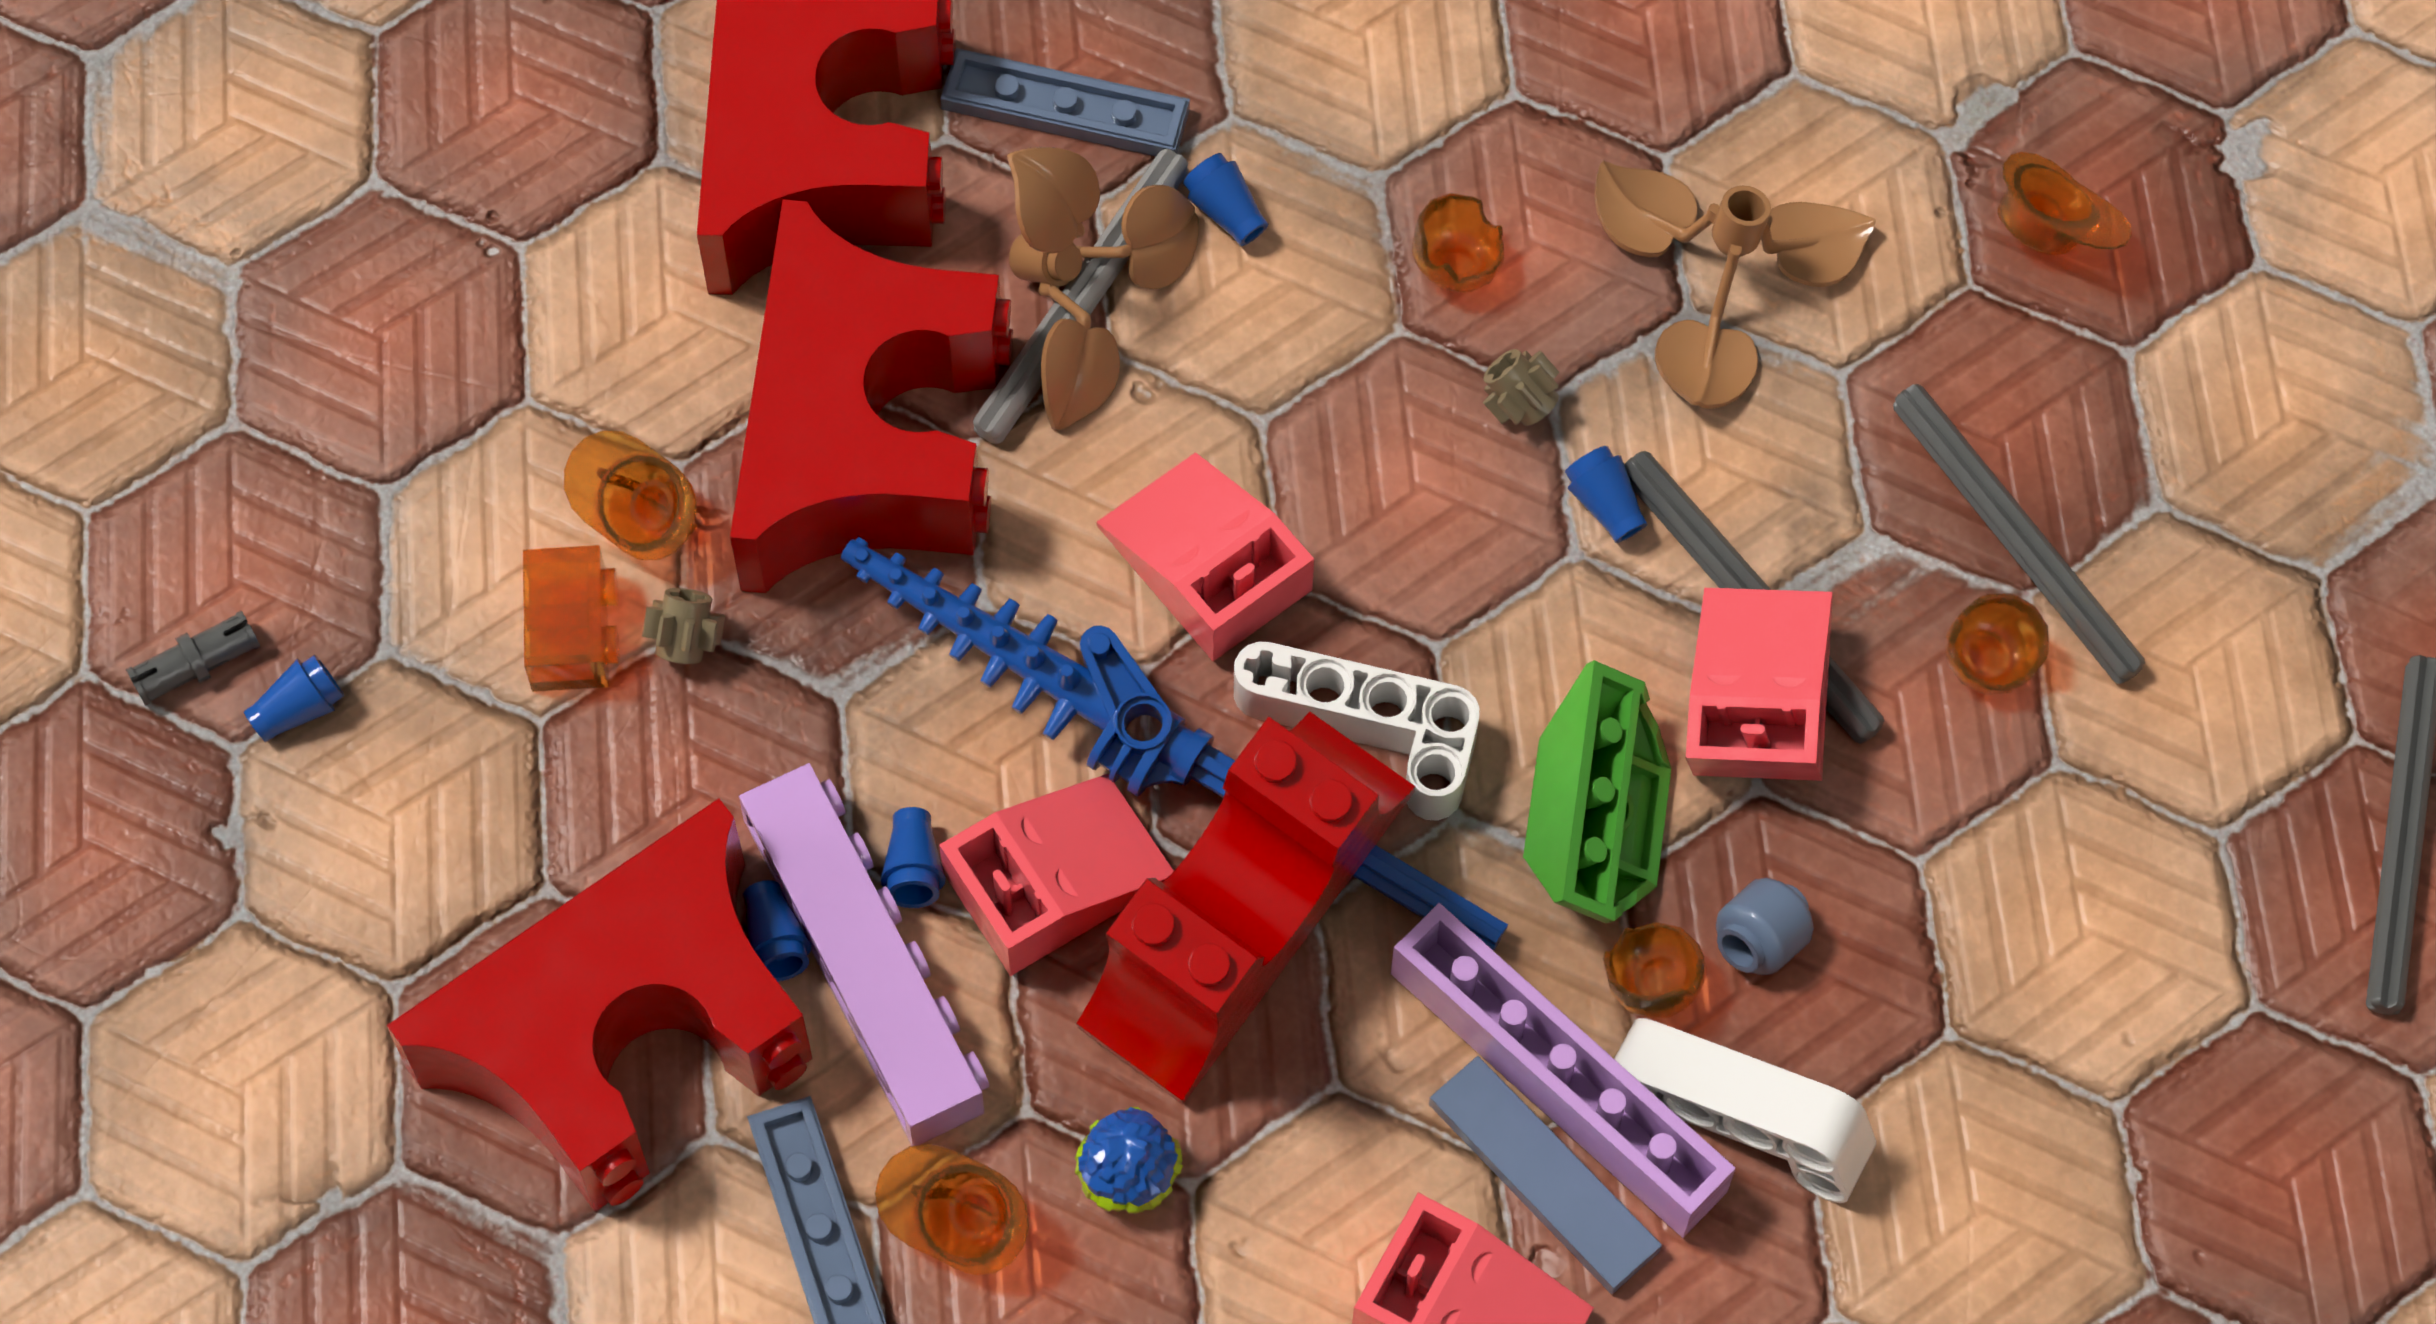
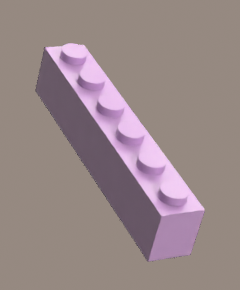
M808 763L739 795L743 820L774 880L780 884L784 898L811 942V952L912 1147L921 1145L983 1115L982 1090L989 1087L986 1074L973 1051L963 1055L953 1037V1034L960 1032L957 1019L946 998L941 996L934 1000L927 988L924 979L930 977L931 973L917 943L912 941L905 945L895 925L902 922L897 904L886 886L878 890L874 887L867 873V870L874 867L873 861L859 833L856 832L848 836L838 817L846 814L832 781L827 779L820 783L813 768Z
M1438 903L1394 946L1391 975L1682 1238L1728 1192L1736 1168L1443 905Z

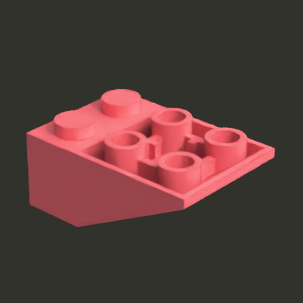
M1196 452L1096 522L1101 532L1213 662L1313 589L1314 558L1273 511Z
M1704 588L1690 689L1686 760L1693 776L1822 781L1833 602L1832 592Z
M1109 774L997 811L939 844L941 862L946 879L1010 976L1121 912L1147 878H1156L1163 883L1174 871L1116 784L1109 780Z
M1418 1192L1354 1306L1352 1324H1586L1594 1307L1478 1223Z

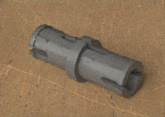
M240 610L235 613L236 615L191 638L188 633H185L175 638L178 645L133 668H127L126 671L144 705L150 704L151 701L196 678L199 683H202L211 678L209 671L252 649L261 647L243 612Z

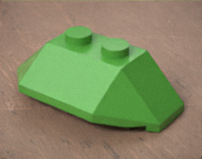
M1594 660L1585 665L1539 738L1523 858L1554 903L1607 924L1623 915L1624 911L1635 905L1657 887L1672 768L1659 726L1646 703L1650 700L1645 682Z

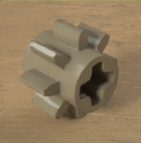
M1518 349L1509 350L1499 356L1484 374V382L1487 384L1484 390L1489 396L1484 400L1483 404L1501 424L1511 419L1515 424L1521 422L1525 426L1533 425L1547 416L1559 399V395L1555 391L1559 385L1554 380L1559 371L1541 351L1531 356L1527 351L1521 353Z
M670 588L665 590L663 601L653 600L652 607H646L642 637L657 639L655 654L664 660L683 664L699 663L703 660L704 650L714 652L715 645H721L725 615L710 613L712 597L704 592L687 588Z

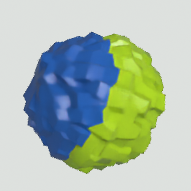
M1139 1107L1118 1110L1101 1120H1096L1089 1126L1090 1133L1081 1142L1075 1155V1174L1078 1175L1081 1181L1082 1191L1087 1199L1096 1202L1098 1207L1108 1212L1111 1210L1116 1212L1126 1210L1129 1214L1152 1210L1161 1205L1162 1200L1173 1191L1171 1186L1176 1176L1181 1173L1183 1167L1181 1164L1183 1160L1179 1140L1172 1138L1168 1134V1130L1152 1114L1142 1111Z

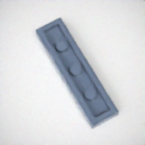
M956 48L954 65L950 67L941 96V109L1157 156L1164 149H1171L1176 154L1178 153L1190 111V99Z
M1479 1056L1475 1057L1429 1098V1106L1611 1295L1660 1252L1662 1244Z
M811 1096L747 1116L814 1324H886Z

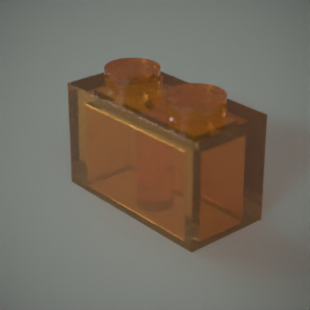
M600 545L523 550L524 667L532 692L609 687L608 664H619L620 661L617 625L608 626L607 606H618L619 593L616 568L605 567Z

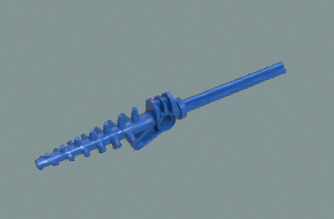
M860 537L856 540H850L844 548L841 560L858 570L856 577L862 582L867 583L872 579L889 590L891 595L887 603L891 607L898 609L904 602H907L924 613L918 627L922 633L929 635L938 624H941L957 635L949 653V656L960 662L973 646L991 657L980 680L981 683L991 688L1007 669L1022 677L1024 680L1011 707L1016 712L1022 714L1042 691L1057 700L1044 729V736L1054 740L1076 714L1103 730L1088 757L1087 767L1092 770H1097L1100 766L1110 771L1109 780L1116 782L1121 778L1128 782L1127 791L1137 797L1146 788L1153 785L1174 783L1185 786L1193 779L1224 798L1226 792L1223 789L1225 778L1235 760L1212 747L1213 735L1201 728L1193 732L1184 726L1185 718L1168 708L1117 635L1110 628L1102 625L1093 626L1087 629L1081 636L1080 648L1084 667L1047 646L1058 622L1055 617L1049 614L1042 619L1029 635H1026L1011 626L1020 605L1010 598L992 616L975 607L982 589L973 583L957 597L939 587L944 574L936 568H933L923 578L903 567L906 558L896 552L888 559L868 548V542ZM1141 715H1149L1158 719L1162 724V728L1155 738L1148 741H1138L1127 734L1128 725L1134 718ZM1377 845L1374 846L1353 875L1422 918L1440 903L1492 950H1495L1508 927V924Z

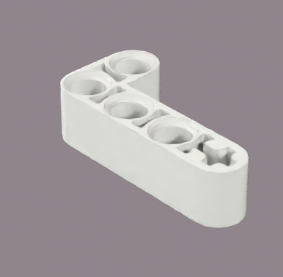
M1258 641L1247 645L1239 652L1234 664L1233 697L1237 707L1245 715L1263 721L1269 716L1280 725L1293 728L1309 712H1312L1353 742L1408 754L1410 756L1406 780L1416 786L1414 794L1407 802L1411 811L1426 820H1441L1449 817L1457 810L1462 800L1476 744L1480 708L1476 698L1468 690L1457 685L1272 642ZM1260 676L1268 677L1265 685H1257ZM1291 681L1297 682L1296 694H1290ZM1318 688H1329L1334 690L1340 697L1331 702H1319L1309 694ZM1382 702H1390L1397 705L1402 712L1393 717H1383L1376 714L1371 708ZM1442 717H1453L1460 720L1464 727L1455 732H1448L1438 728L1434 722ZM1428 774H1438L1445 777L1450 782V785L1440 790H1433L1425 787L1419 779Z
M1647 1018L1636 1019L1614 1058L1683 1121L1787 1160L1796 1181L1808 1191L1825 1200L1835 1203L1848 1201L1876 1146V1139L1865 1109L1846 1093Z

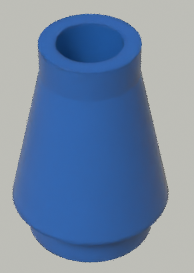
M1222 153L1214 154L1197 165L1184 179L1183 184L1190 192L1188 200L1229 233L1239 246L1252 242L1268 227L1269 223L1262 216L1236 161L1228 162Z
M1602 446L1587 453L1565 470L1567 477L1571 481L1568 490L1610 533L1615 543L1627 540L1648 525L1640 511L1622 456H1614L1608 446Z
M314 654L303 663L297 658L255 704L244 710V714L262 740L268 742L278 734L335 711L333 704L343 698L344 694L331 673Z
M919 807L902 808L893 814V829L881 876V885L889 889L897 906L921 908L931 905L939 898V890L943 888L946 882L932 831L931 814Z
M765 880L750 885L743 892L746 906L747 939L777 982L796 977L809 965L808 954L811 951V942L784 898L778 882Z

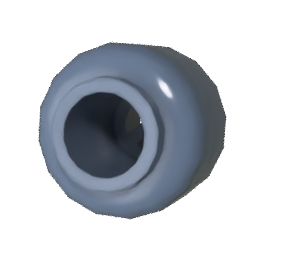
M1771 878L1753 880L1718 912L1716 920L1717 944L1722 956L1737 970L1746 973L1752 972L1758 975H1770L1778 972L1811 941L1814 930L1812 916L1805 896L1794 886Z

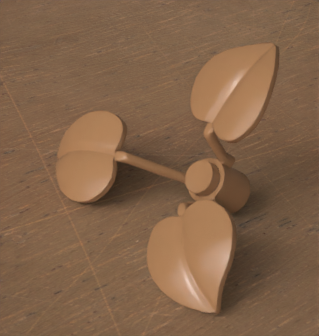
M1032 147L1014 151L1007 155L1014 180L1017 221L1022 233L1011 246L1009 263L1012 272L1017 278L1040 283L1039 294L1051 297L1076 319V321L1060 319L1053 324L1045 339L1041 358L1042 390L1047 417L1052 429L1063 430L1097 410L1111 396L1119 377L1120 355L1116 340L1111 332L1101 327L1090 328L1091 317L1089 313L1058 289L1059 286L1067 284L1079 275L1082 268V258H1125L1128 256L1129 275L1131 281L1136 286L1147 289H1160L1169 286L1188 268L1197 247L1199 226L1195 207L1183 194L1175 188L1166 185H1150L1137 191L1125 207L1121 229L1126 245L1118 247L1077 246L1073 243V240L1082 237L1085 233L1082 222L1094 214L1099 204L1100 188L1096 172L1084 157L1070 150L1055 147Z
M1602 161L1595 182V206L1604 231L1616 245L1635 255L1645 257L1661 256L1669 249L1673 238L1679 242L1687 243L1713 224V240L1718 249L1727 255V260L1711 312L1709 326L1694 320L1675 322L1663 330L1655 348L1656 366L1664 381L1690 404L1698 405L1705 409L1720 408L1736 401L1749 388L1757 371L1758 355L1752 338L1739 330L1720 329L1739 258L1753 252L1761 240L1765 253H1777L1778 267L1789 279L1813 287L1832 286L1847 278L1854 270L1876 223L1874 218L1864 214L1817 203L1789 202L1771 209L1769 199L1763 192L1754 187L1744 185L1729 189L1724 194L1720 206L1715 203L1710 204L1707 213L1695 222L1698 208L1694 194L1683 182L1670 175L1649 169L1621 167Z

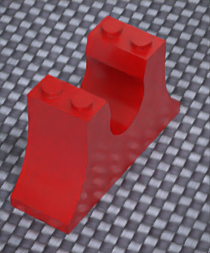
M953 0L716 1L697 225V239L708 294L733 295L752 276L773 264L783 199L807 201L814 213L827 227L853 245L932 247L933 224L945 223L946 189L942 187L943 158L932 156L930 133L891 122L877 125L856 124L838 117L834 112L849 99L864 93L890 92L903 96L942 88L943 65H954L956 39L955 29H952Z
M782 200L730 533L741 591L767 593L777 582L793 571L817 560L842 554L849 541L852 539L856 540L858 537L868 542L867 547L870 549H912L974 555L977 533H988L991 514V496H987L989 469L978 467L976 443L938 430L911 432L898 429L886 423L878 414L894 397L912 389L928 387L944 389L952 393H961L996 387L999 365L1010 366L1013 348V329H1009L1011 300L1001 299L999 275L918 267L879 257L862 250L834 233L819 219L807 201Z
M1309 712L1290 731L1268 716L1229 768L1223 785V789L1226 791L1224 798L1194 847L1163 883L1156 878H1147L1106 932L1109 944L1107 963L1090 1001L1076 1023L1077 1028L1181 1104H1184L1415 792L1416 786L1312 712Z
M720 798L386 1025L406 1069L421 1089H443L468 1094L492 1104L519 1121L546 1146L595 1212L608 1203L611 1206H617L630 1199L642 1187V1179L650 1174L621 1092L608 1083L609 1073L616 1057L631 1041L643 1034L660 1029H679L691 1032L708 1042L719 1055L725 1071L757 1096H761L772 1087L775 1090H781L790 1086L804 1074L807 1069L806 1063L813 1059L803 1014L754 951L737 918V895L745 862L734 816Z

